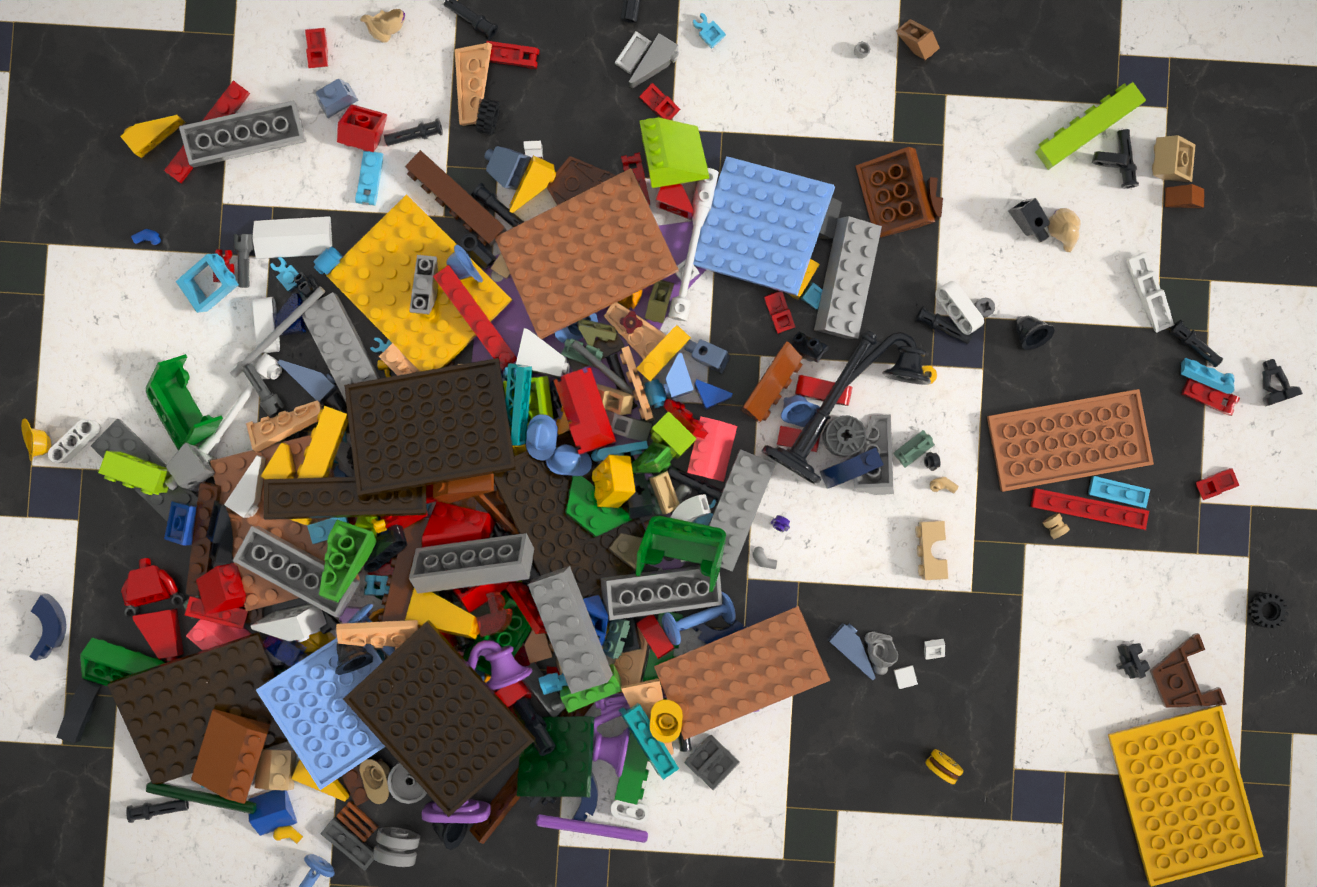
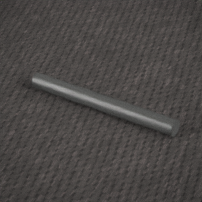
M575 340L571 344L572 348L624 392L632 394L633 388Z

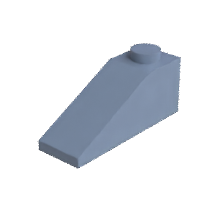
M283 360L277 362L316 401L318 400L322 404L338 388L333 376L329 373L326 375Z
M842 623L828 638V641L870 679L874 680L875 675L860 637L856 635L858 630L850 623L847 626Z

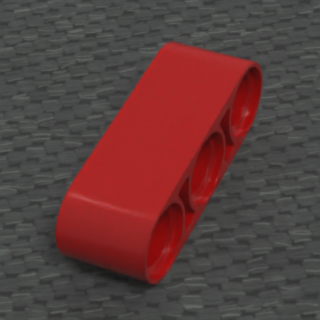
M799 375L795 394L824 401L835 382ZM852 386L845 388L836 404L849 406Z

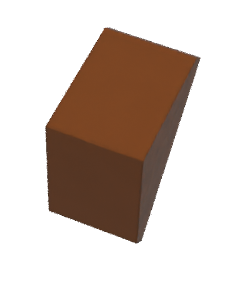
M1193 184L1165 188V207L1204 208V189Z

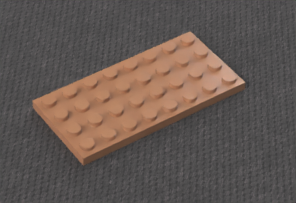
M1139 389L987 416L1001 492L1154 465Z
M799 606L654 666L667 699L677 703L682 710L681 733L684 740L830 681Z

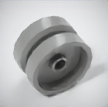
M400 762L392 768L388 775L387 784L393 798L401 803L411 804L425 797L427 794Z
M382 827L378 829L376 841L379 844L374 847L373 859L390 866H413L417 856L413 849L418 848L420 835L414 831L397 827Z

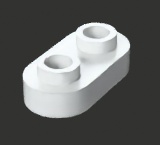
M614 800L611 804V813L615 818L641 824L649 817L648 807L643 803L638 802L635 805ZM620 804L624 806V809L621 811L617 809V806ZM641 809L643 814L637 815L636 810Z

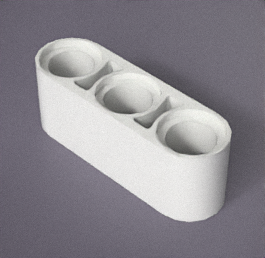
M949 281L936 290L935 296L938 302L962 333L969 335L984 324L983 316L957 282Z
M274 297L253 299L257 346L278 327ZM279 337L262 353L279 352Z
M90 419L78 421L49 449V460L54 463H68L100 432L99 423ZM89 423L91 425V429L87 433L85 427ZM73 437H76L77 443L73 446L71 441ZM60 450L63 452V456L61 459L58 458V452Z

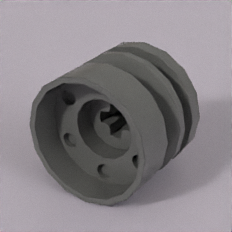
M850 415L839 416L825 426L822 433L825 448L833 455L839 457L853 455L859 452L865 444V427L855 417ZM847 431L850 438L844 441V437H841V434Z

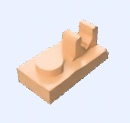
M393 343L379 356L397 376L420 372Z

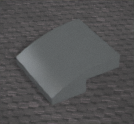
M710 735L684 763L712 790H715L740 764V761L713 735Z

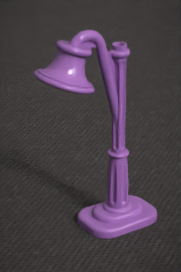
M490 640L478 642L473 647L469 660L466 661L474 671L480 655H483L487 661H490L492 674L486 684L491 690L512 685L532 673L531 667L522 666L514 659L512 655L513 647L511 645L501 647L498 643ZM469 799L448 817L434 801H431L424 806L422 819L434 823H479L488 819L490 804L484 801Z
M661 686L663 698H667ZM618 693L595 702L596 709H601V715L594 719L592 761L596 762L598 759L606 761L613 766L617 777H621L630 729H624L622 734L615 737H602V734L597 731V726L621 716L618 711L622 707L626 710L630 709L624 694Z

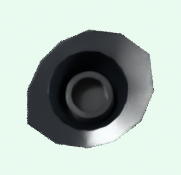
M1018 316L1016 319V332L1023 349L1031 350L1044 345L1052 338L1055 332L1052 325H1048L1033 316Z
M337 642L338 666L335 671L336 674H346L373 662V656L363 646L339 644Z
M433 822L432 824L439 839L444 843L445 848L453 850L460 845L468 829V823Z

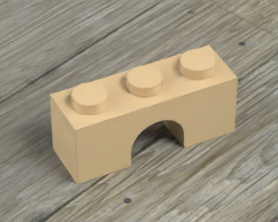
M945 521L918 522L915 531L920 544L917 545V556L921 559V565H918L919 576H922V580L948 579L947 559H936L931 553V547L935 542L946 540Z

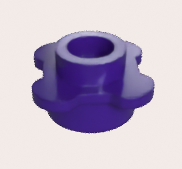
M776 515L771 521L773 528L777 531L784 532L790 529V521L783 516Z

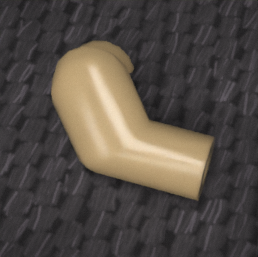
M939 477L930 482V489L933 492L946 488L954 494L959 487L947 477Z

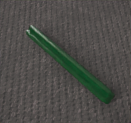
M149 782L146 785V792L248 814L256 812L257 804L255 802L246 801L243 804L225 799L220 795L166 784L155 785Z

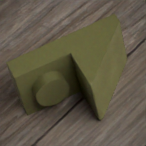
M585 319L577 321L578 329L588 345L593 346L596 336L604 341L609 339L615 341L617 333L614 326Z

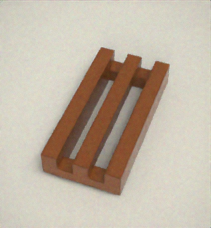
M351 800L336 816L363 842L379 827ZM348 808H351L372 829L369 830L358 818H356L348 810ZM345 813L357 826H359V827L366 833V835H365L361 830H359V829H358L347 817H345L343 814Z

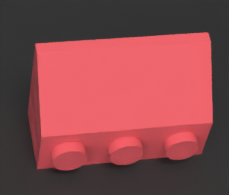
M701 416L699 421L703 423V428L708 434L705 439L695 436L696 440L693 445L687 473L724 482L737 426Z
M200 619L186 637L203 651L251 635V633L245 627L244 629H239Z

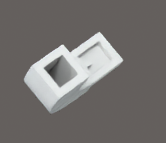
M706 494L697 495L683 501L674 510L670 518L693 522L696 518L711 513Z

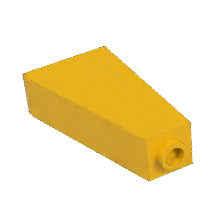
M414 588L405 621L418 620V627L420 628L430 620L439 632L476 639L477 634L481 630L480 619L432 592L417 593Z

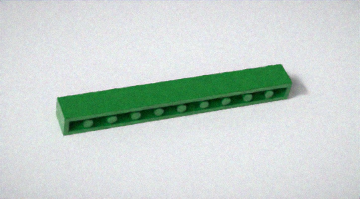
M668 612L674 617L676 622L683 617L682 613ZM659 613L657 621L663 629L662 617L664 613ZM672 644L674 648L679 649V645ZM650 648L642 682L659 679L654 666L675 658L676 656H673L675 649L658 659ZM631 731L622 775L619 777L615 793V800L637 805L638 800L643 799L645 789L641 787L643 781H647L649 770L646 769L647 762L650 761Z

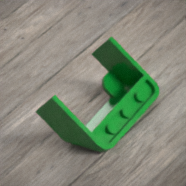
M186 354L158 362L146 385L147 397L178 450L185 443L195 445L212 435L223 420L222 416L215 418L210 415L203 416L186 386L190 376L188 371L183 368L188 358Z
M654 516L649 521L637 552L636 576L641 575L645 563L656 565L662 562L664 556L701 564L700 572L704 576L710 577L709 592H713L720 572L726 532L717 527L664 516Z

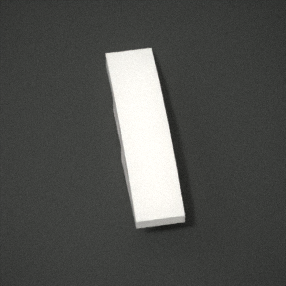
M1142 252L1127 258L1126 261L1131 277L1154 331L1159 332L1173 326L1174 323L1165 292L1160 289L1156 272L1151 269L1147 253Z

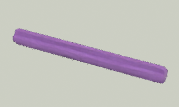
M540 814L536 818V825L539 827L643 843L647 842L648 833L642 830Z

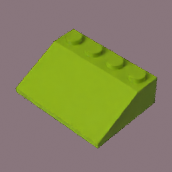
M659 117L640 120L641 136L652 188L710 179L698 126Z

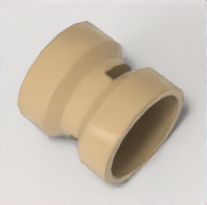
M1056 513L1043 521L1044 526L1050 530V535L1053 539L1064 535L1070 530L1068 525L1063 523L1060 513Z

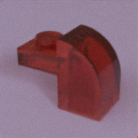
M500 592L486 594L491 613L476 617L481 637L501 633L511 623L512 609H504L505 600L500 595Z

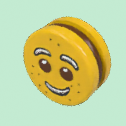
M934 749L929 759L927 758L925 761L930 770L950 784H955L963 773V769L953 759L937 749Z

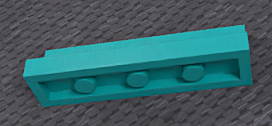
M509 363L505 402L510 428L512 427V445L518 446L526 444L532 366ZM514 368L516 369V379L513 376ZM515 388V393L513 397L512 390ZM512 408H513V417L510 415V411H511Z
M637 703L628 710L624 707L619 709V713L656 773L664 780L676 772L679 767L665 744L652 736L650 720L641 705Z

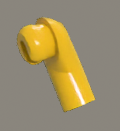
M292 826L278 827L273 833V838L277 841L290 838L297 844L303 838Z

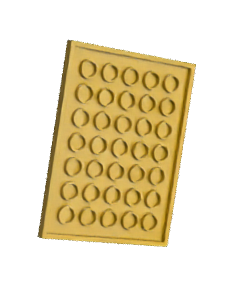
M407 194L340 259V263L328 275L325 274L420 372L444 368L476 337V334L439 284L437 298L429 315L409 312L417 255L437 257L439 272L447 266L446 261L455 252L454 246L457 244ZM471 259L483 282H478L472 276L460 281L491 322L512 299Z
M1221 705L1108 734L1148 885L1152 887L1263 857Z

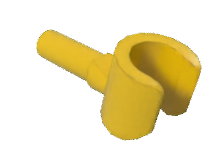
M378 360V370H384L386 377H391L390 368L382 360Z

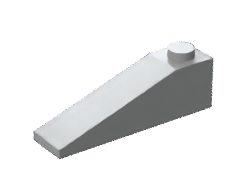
M891 414L871 415L866 430V441L859 454L876 447L884 465L854 478V489L873 495L894 494Z

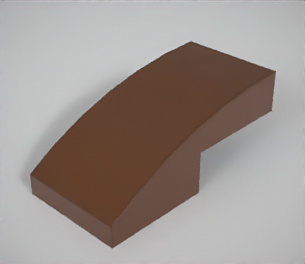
M930 177L927 180L926 190L934 219L939 220L942 216L943 198L936 197L938 178Z

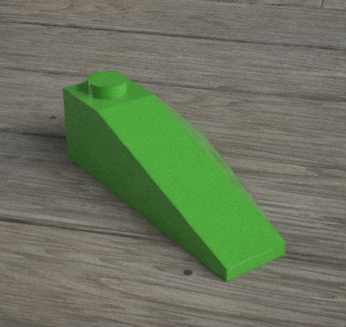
M652 442L632 463L633 473H659L661 470L663 472L667 470L671 465L670 461L673 459L670 448Z
M338 519L336 520L328 535L327 553H325L324 572H322L319 596L337 603L340 601L369 558L377 542L372 531Z

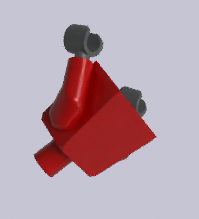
M149 558L139 560V569L128 573V578L121 589L124 604L128 607L124 613L128 617L131 616V609L134 611V616L138 615L140 612L138 606L168 599L170 595L173 596L171 601L175 606L178 605L176 597H179L183 603L185 602V596L178 593V588L170 575L156 565L151 566V559Z

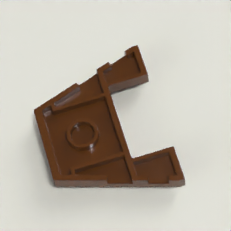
M569 156L556 172L553 182H549L547 189L556 204L559 205L583 193L598 180L603 183L616 175Z
M1199 633L1189 637L1150 670L1162 704L1166 708L1227 704L1221 688L1216 687L1203 693L1199 690L1187 659L1188 656L1206 650Z

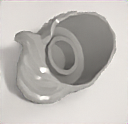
M868 632L864 639L868 644V655L873 663V671L876 674L884 675L887 673L888 667L898 660V652L892 642L893 638L890 635L878 632Z

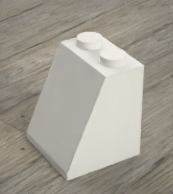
M524 328L516 364L532 366V373L561 379V376L568 374L570 365L567 363V359L530 330Z

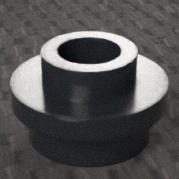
M932 452L926 454L924 458L925 466L931 471H935L941 465L939 455Z

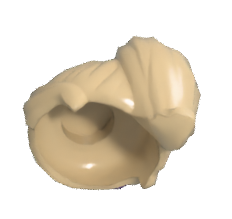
M393 9L389 12L381 10L374 17L363 15L360 21L365 22L373 38L386 43L390 40L392 34L401 29L405 21V13L401 9Z
M1060 208L1055 210L1053 216L1049 218L1048 230L1052 237H1055L1064 244L1063 248L1066 252H1071L1079 239L1081 222L1072 210Z

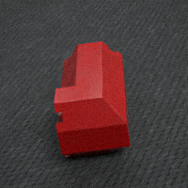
M591 367L587 368L588 372L586 373L581 369L561 376L562 381L560 382L558 379L554 380L567 421H572L568 425L577 448L581 447L578 450L579 455L616 443Z

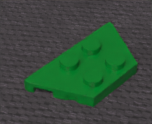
M572 476L565 514L591 535L597 537L632 520L629 519L628 513L621 507H598L597 499L594 496L595 486L583 476Z

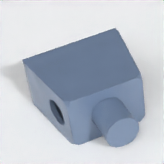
M336 79L316 92L317 101L327 118L358 101L349 83L341 79Z
M496 146L494 150L488 149L485 153V159L489 161L486 171L504 188L517 190L531 157L508 148Z
M702 339L698 343L689 340L684 350L692 353V358L695 361L721 374L731 358L726 350Z

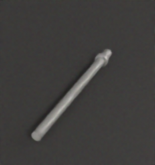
M322 287L317 288L243 361H239L230 374L236 378L242 373V369L251 364L325 293V290Z

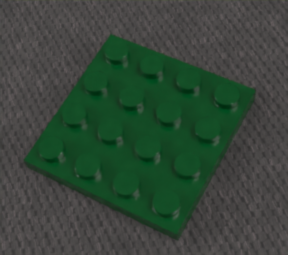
M542 717L547 725L546 730L556 746L551 753L541 756L534 744L531 743L519 754L517 796L590 798L595 717Z

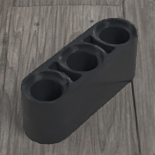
M390 526L375 538L377 542L363 565L364 571L373 572L378 570L406 548L407 540L403 526Z

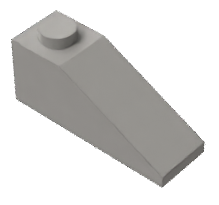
M658 34L629 80V87L633 89L667 68L671 62L674 63L679 56L678 44Z

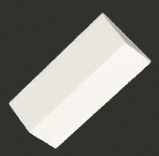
M331 217L254 221L252 239L256 259L319 256L326 248L329 249L332 246Z

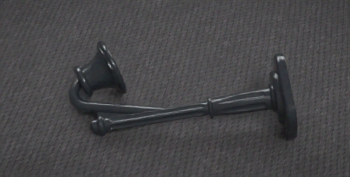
M867 330L866 333H863L861 335V342L819 409H815L814 415L805 425L791 449L785 450L778 446L773 448L765 445L762 452L807 481L819 485L821 477L814 473V468L807 463V456L817 442L827 420L831 419L829 414L845 388L892 344L897 345L900 355L896 364L891 369L882 372L883 376L912 384L928 385L931 383L929 377L925 376L922 370V357L926 356V351L917 348L915 341L908 334L901 332L893 333L880 343L876 341L877 335Z

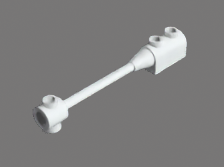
M708 168L710 179L696 181L691 203L693 207L691 240L679 295L672 298L668 318L678 321H687L691 302L686 298L700 230L708 212L711 210L719 173L711 168Z
M267 353L260 354L253 361L256 364L254 368L262 379H276L282 373V367L279 366L278 361ZM251 383L215 433L210 435L200 446H197L210 466V461L217 459L213 455L221 440V436L255 390ZM200 484L189 490L198 492Z

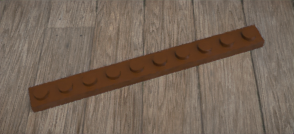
M594 703L568 713L565 707L558 717L585 716ZM518 769L490 803L488 819L483 822L474 823L469 831L479 843L484 844L519 800L520 797L517 796Z

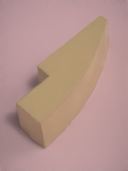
M597 384L605 409L619 415L631 414L634 395Z

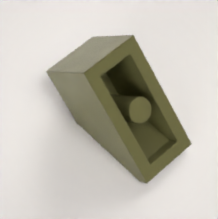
M664 280L654 283L645 319L664 323L674 283Z

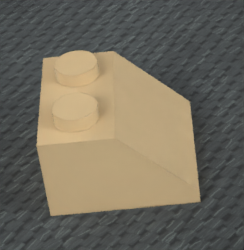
M1179 135L1157 137L1156 144L1154 145V163L1152 164L1153 176L1162 180L1192 182L1195 144Z
M263 749L256 769L255 788L293 790L295 780L291 778L296 768L295 750Z

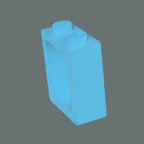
M206 254L176 281L197 313L209 311L239 285L235 280V275L229 271L224 259L218 254ZM209 265L222 283V286L207 298L194 280V277Z

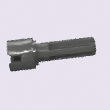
M233 234L234 250L238 252V287L248 288L250 286L249 252L253 250L252 234Z
M248 364L242 369L261 398L259 404L267 416L276 413L277 409L284 407L278 395L270 392L252 364Z

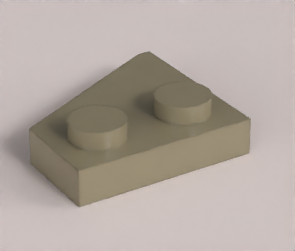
M621 533L608 550L636 571L637 552L643 538Z

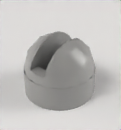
M863 41L858 42L854 48V55L859 59L867 57L871 50L869 44Z

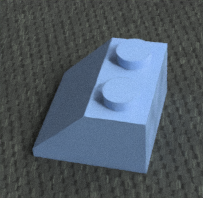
M682 353L677 355L665 379L666 383L663 384L666 396L670 395L671 399L693 393L694 391Z

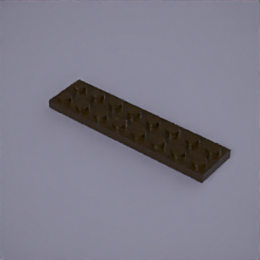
M355 477L264 479V520L427 515L426 486L358 497Z

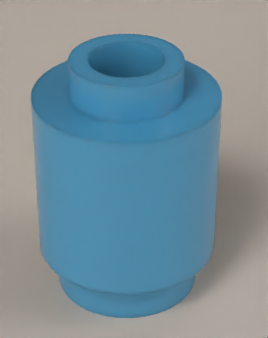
M332 246L329 249L326 248L314 260V268L320 274L325 273L328 275L340 263L342 255Z
M659 379L645 383L644 391L649 405H654V408L664 406L667 396Z

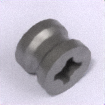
M981 298L974 304L983 318L990 316L995 311V303L990 298Z

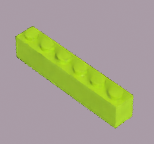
M1133 82L1128 86L1124 83L1115 90L1117 93L1114 96L1107 95L1100 100L1101 105L1097 108L1093 105L1085 111L1086 115L1080 118L1077 116L1069 122L1070 127L1064 129V127L1060 128L1054 133V138L1051 140L1046 138L1039 143L1040 148L1035 153L1048 170L1143 104L1146 99Z

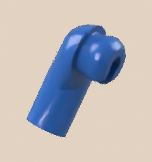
M144 229L131 235L135 244L144 240L150 241L152 245H157L161 242L159 234L150 229Z

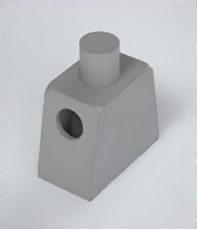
M185 443L166 466L172 476L165 481V484L171 490H174L178 485L182 488L192 489L213 476L215 472L196 446Z

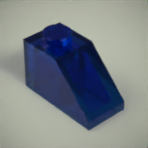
M293 293L276 314L275 329L302 304L300 294ZM302 315L281 335L306 333L305 321Z
M268 635L264 641L265 648L275 658L290 667L298 663L307 648L295 640L286 641Z

